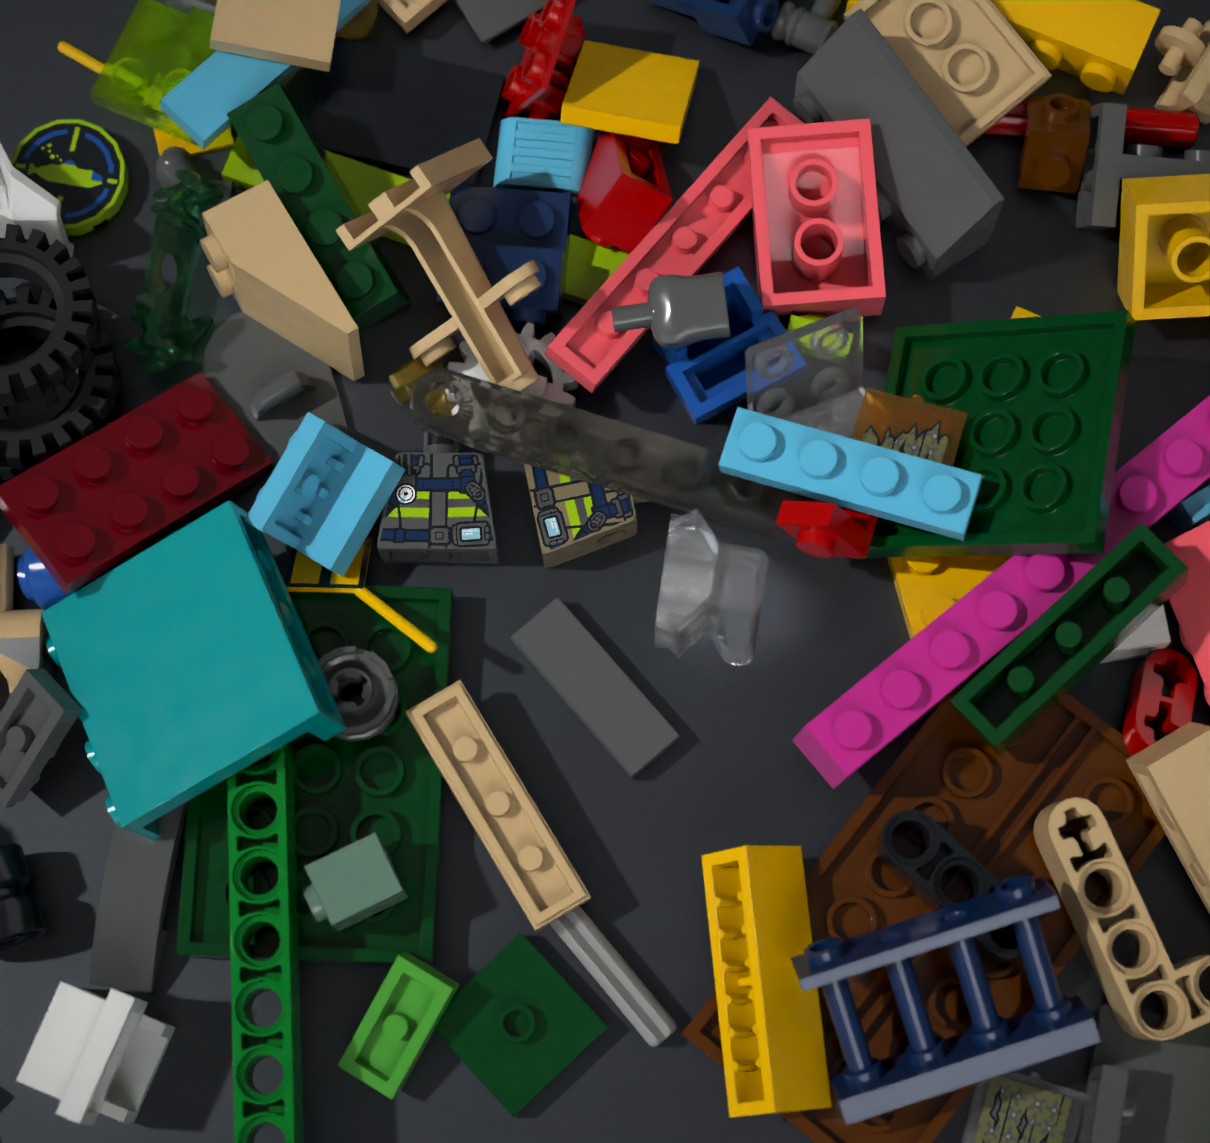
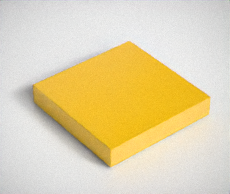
M584 40L562 103L560 122L654 141L679 144L697 81L700 61Z

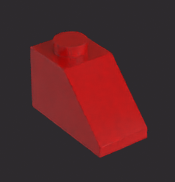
M606 131L600 132L576 199L582 229L586 236L597 245L607 249L615 246L630 254L652 230L673 201L657 142Z

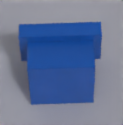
M739 266L723 274L731 337L702 340L678 348H663L655 341L652 333V344L666 366L665 375L695 426L803 368L804 360L774 310L762 315L763 306Z

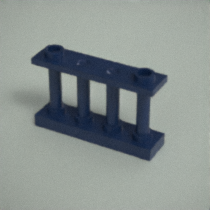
M1029 875L1014 876L999 882L994 887V892L844 941L837 937L821 939L808 945L803 951L804 954L791 958L802 991L805 992L822 986L847 1064L843 1068L842 1073L829 1077L846 1125L1101 1042L1095 1020L1079 996L1068 998L1061 995L1037 916L1060 908L1057 895L1042 876L1037 878ZM1012 924L1036 1003L1032 1006L1031 1011L1006 1019L998 1016L974 936ZM949 945L973 1024L968 1028L967 1032L942 1039L935 1037L910 957ZM885 965L910 1045L907 1046L905 1052L880 1060L871 1055L847 977Z

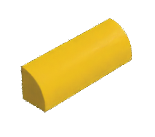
M744 845L701 855L729 1118L832 1108L818 987L803 992L791 961L792 957L804 954V949L812 943L801 846Z

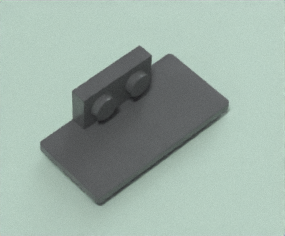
M1108 1003L1101 1005L1096 1024L1101 1042L1093 1045L1078 1143H1210V1023H1206L1173 1039L1164 1041L1142 1040L1133 1038L1122 1030ZM1140 1010L1142 1020L1152 1029L1159 1025L1163 1018V1014Z

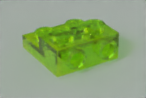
M139 0L90 92L93 103L199 146L160 109V100L217 51L209 49L214 14L192 6L189 14H186L154 0Z

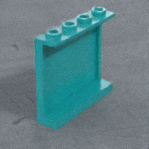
M230 500L41 612L49 636L45 639L47 650L55 663L63 670L69 686L65 691L82 709L78 718L82 721L89 739L85 743V750L94 768L102 774L109 795L105 798L107 810L120 828L127 829L153 841L161 837L156 819L297 737L310 732L326 741L347 729L263 532L245 522L244 520L248 513Z

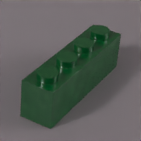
M277 83L227 113L229 120L264 181L268 180L358 326L359 332L411 302L410 298L376 239L349 251L335 231L343 224L362 216L295 97L281 84Z
M1141 522L950 700L955 711L1000 756L1187 582L1188 567Z

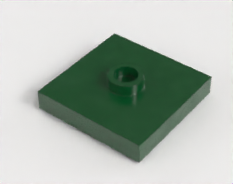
M520 933L452 997L435 1031L512 1117H515L591 1046L608 1027L525 936Z

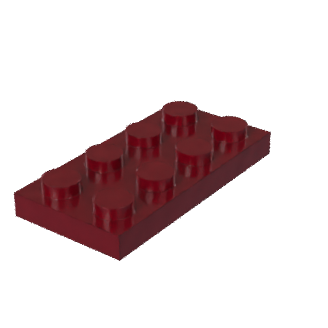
M199 372L0 485V509L65 595L270 474L273 462L202 372Z

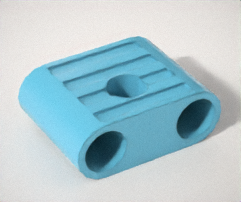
M509 117L501 120L493 188L571 193L573 203H577L576 199L592 157L594 129L563 124L560 121L519 117Z

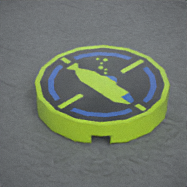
M81 119L55 120L35 128L18 144L10 161L14 168L60 201L61 219L67 236H81L93 231V226L100 224L103 220L109 221L120 210L128 192L129 169L117 142L100 126Z

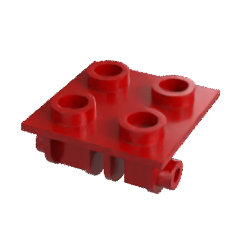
M548 0L544 9L539 14L532 12L528 17L519 39V45L525 47L520 66L517 64L513 66L502 90V98L508 100L502 120L514 117L519 112L527 114L528 118L558 120L566 94L563 90H567L570 79L566 75L573 73L575 69L574 62L577 61L582 42L585 38V32L582 29L583 20L572 14L576 0Z

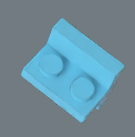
M307 412L299 428L291 436L285 452L268 481L258 492L255 503L244 521L343 577L406 469L361 444L326 421Z

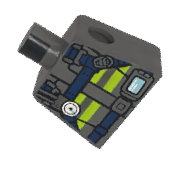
M445 420L427 422L424 424L423 452H401L396 454L394 462L406 470L383 510L377 538V550L383 563L499 564L500 554L483 454L460 453V424Z

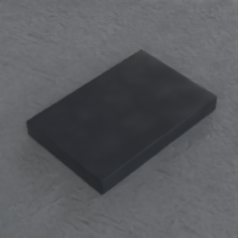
M335 37L330 70L324 73L310 119V125L324 150L376 168L412 176L409 171L417 165L478 138L481 139L488 150L501 105L502 90L506 78L505 75ZM482 168L460 185L477 187Z

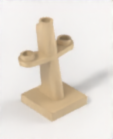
M478 138L417 165L409 171L413 179L384 191L368 204L372 210L371 212L343 224L335 231L349 251L391 231H395L402 236L411 246L452 316L448 321L409 348L414 360L421 358L426 367L433 364L457 347L451 336L460 330L496 393L503 389L509 399H511L539 380L540 377L533 368L500 301L505 298L509 305L512 306L539 288L541 283L535 275L540 270L533 259L492 287L446 198L449 192L493 159L481 139Z

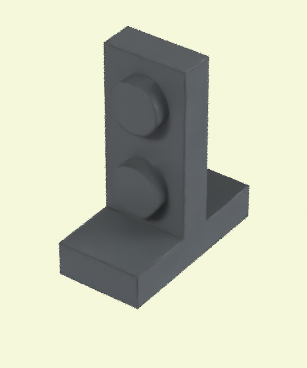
M1103 102L1089 107L1091 136L1079 185L1075 228L1102 230L1115 227L1119 184H1122V179L1210 174V151L1186 150L1184 159L1162 157L1163 147L1131 144L1126 145V153L1123 154L1127 104Z

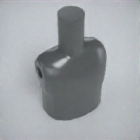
M722 271L697 276H659L653 279L649 285L646 303L612 307L615 332L651 327L655 341L663 348H678L702 340L731 337Z

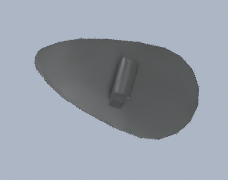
M243 311L234 313L215 329L205 347L203 374L273 462L272 466L274 468L285 452L291 436L297 431L307 412L326 421L349 436L343 405L329 365L244 314Z

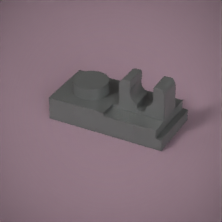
M44 668L26 669L0 712V803L5 808L14 807L16 802L24 801L32 786L39 782L42 777L40 773L48 760L56 755L58 747L82 710Z

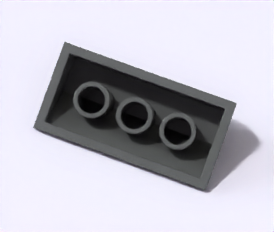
M859 9L849 16L797 72L793 105L804 124L870 118L879 222L884 219L898 236L896 238V245L902 257L912 268L916 269L920 266L931 281L989 243L1005 198L864 11Z

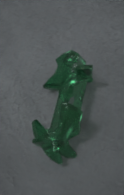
M178 169L175 172V176L181 181L180 183L170 187H163L153 193V199L156 202H153L151 211L157 214L143 291L142 294L135 295V304L131 313V321L142 327L143 334L140 337L127 340L125 343L127 349L139 355H150L139 367L142 373H155L166 370L180 360L194 361L195 355L193 352L199 342L205 337L214 321L209 314L188 321L185 311L197 245L201 239L208 236L202 213L219 205V201L224 198V192L214 182L205 180L199 173L192 170ZM170 254L176 262L177 277L172 287L165 291L166 284L162 277V264L165 257Z

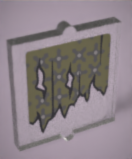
M1011 1071L980 1081L974 1088L960 1143H1074L1086 1093L1042 1081L1040 1074L1037 1072H1030L1026 1076Z

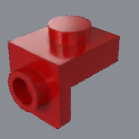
M783 500L776 524L796 540V547L806 554L820 558L835 556L866 559L878 517L841 507L836 503Z

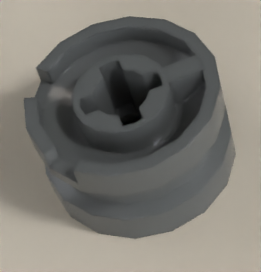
M356 646L338 647L319 659V665L347 728L334 737L352 742L368 740L382 733L394 720L399 705L398 685L386 662L373 651L369 652ZM356 683L363 687L361 696L364 702L362 705L357 706L354 702L342 700V692L347 685Z

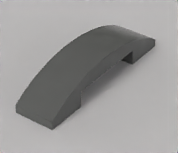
M188 801L155 820L161 837L154 841L127 829L124 830L116 823L114 824L96 916L90 984L154 995L167 933L162 930Z

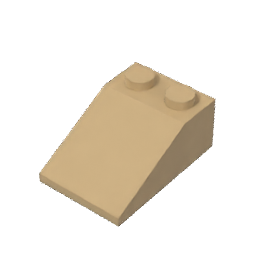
M266 180L203 212L202 216L208 236L201 239L200 243L210 262L207 270L221 296L226 298L233 295L244 314L349 379L356 381L364 377L359 328L270 182Z

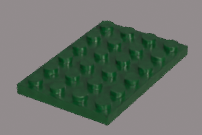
M365 585L373 594L437 643V650L433 653L424 650L354 593L289 592L318 661L323 655L338 647L356 646L369 652L373 651L386 662L398 685L399 705L394 720L382 733L368 740L350 742L333 736L324 741L310 732H306L290 742L294 754L299 961L394 964L397 956L406 951L427 965L434 966L444 778L405 711L449 686L453 590L452 588ZM356 683L347 685L343 689L342 700L354 702L357 706L362 705L364 702L361 696L363 687ZM275 751L251 765L265 764L272 758ZM227 779L197 795L187 803L176 955L181 957L231 958ZM262 799L255 802L247 814L249 828L261 830L271 825L277 814L276 802L271 799ZM376 832L382 839L409 898L341 931L331 926L328 918L318 923L302 891V887L312 883L304 866ZM265 862L253 868L248 880L250 891L253 894L262 895L274 889L279 876L275 863ZM271 926L260 928L254 933L250 941V951L254 959L267 960L276 954L280 946L279 932L275 927Z

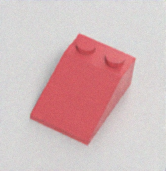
M870 118L748 128L756 271L759 301L763 306L762 315L774 310L781 323H788L791 315L821 314L829 319L881 315L886 299Z

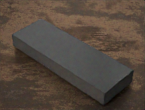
M558 597L510 636L511 641L632 779L679 740L680 735Z

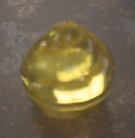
M413 358L387 376L394 386L390 393L397 404L401 406L410 405L416 412L428 411L432 416L441 415L446 403L444 396L445 386H448L447 368L442 361L434 362L426 367L421 358L416 360Z

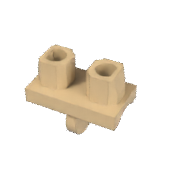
M1188 18L1182 28L1171 25L1165 26L1155 38V46L1164 56L1158 68L1162 73L1172 76L1154 107L1158 110L1194 112L1198 115L1201 123L1208 124L1210 123V20L1202 25L1198 20Z

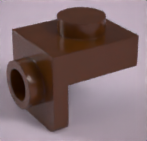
M1060 93L1049 96L1032 94L1029 96L1027 106L1028 125L1018 169V188L1077 194L1091 136L1089 102Z

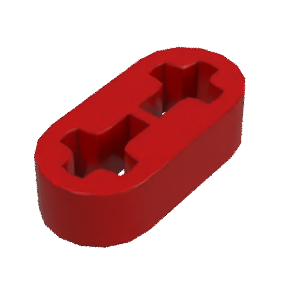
M1166 648L1155 650L1142 662L1133 675L1123 727V741L1132 756L1157 742L1154 739V730L1148 727L1155 717L1159 718L1157 735L1161 739L1192 720L1197 689V672L1188 658L1176 650ZM1158 672L1167 675L1166 683L1173 687L1166 696L1161 695L1163 677L1157 674Z

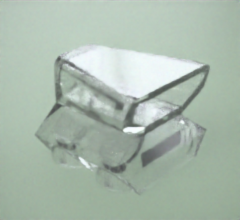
M698 509L686 515L672 514L657 605L654 647L670 649L679 658L690 646L699 641L708 629L724 662L737 666L748 665L754 657L768 566V556L765 548L758 544L746 542L719 543Z

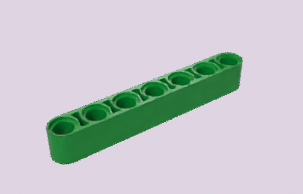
M289 742L275 750L272 758L265 764L258 766L249 765L227 778L234 1143H254L259 1129L271 1123L282 1130L285 1143H304L294 754L292 745ZM258 800H274L277 806V814L273 823L265 829H250L247 822V814L250 807ZM265 862L275 863L279 876L274 889L262 895L253 894L248 884L249 875L253 868ZM267 926L275 927L280 936V946L276 954L267 960H255L250 951L252 936L260 928ZM274 991L281 999V1015L272 1025L259 1027L252 1019V1004L260 994ZM274 1057L282 1065L284 1072L283 1081L273 1093L264 1095L254 1086L253 1071L261 1060Z

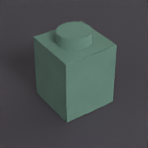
M376 832L304 866L312 883L302 887V891L315 919L319 923L328 918L331 926L338 931L409 898L386 847Z

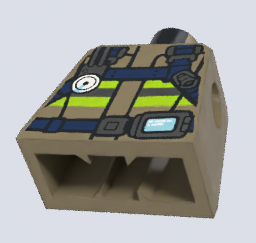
M618 438L546 439L520 442L545 568L554 567L634 536L638 533L634 504L669 497L662 461L626 468L621 441Z

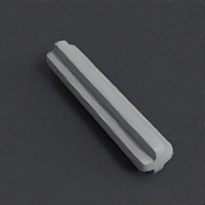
M580 906L550 923L551 927L648 1045L652 1047L658 1046L674 1033L677 1027L674 1019Z

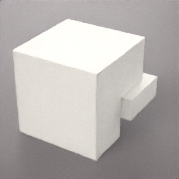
M61 981L16 1081L60 1099L61 1101L55 1114L78 1124L94 1125L99 1113L122 1123L134 1124L176 1027L143 1014L148 1002L125 992L111 988L106 998L87 989Z

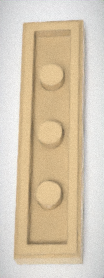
M461 680L405 711L535 932L590 900V894Z

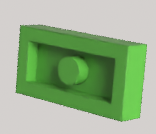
M406 951L399 954L337 1066L392 1100L402 1090L460 984Z

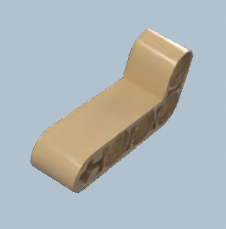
M1075 797L1050 804L1041 810L1034 823L1033 833L1036 844L1116 1021L1122 1030L1133 1038L1164 1041L1176 1038L1209 1023L1210 1001L1205 999L1200 992L1199 977L1205 968L1210 967V954L1192 956L1175 964L1171 963L1108 823L1098 806L1087 799ZM1076 819L1080 830L1075 832L1072 838L1062 839L1058 828L1067 823L1066 821ZM1093 851L1096 860L1072 866L1071 858L1083 856L1082 853ZM1091 872L1099 873L1108 883V899L1101 907L1092 904L1085 895V880ZM1120 932H1125L1131 936L1136 945V957L1127 968L1118 964L1112 953L1113 940ZM1150 992L1159 997L1164 1008L1161 1022L1153 1029L1144 1023L1140 1014L1141 1002Z

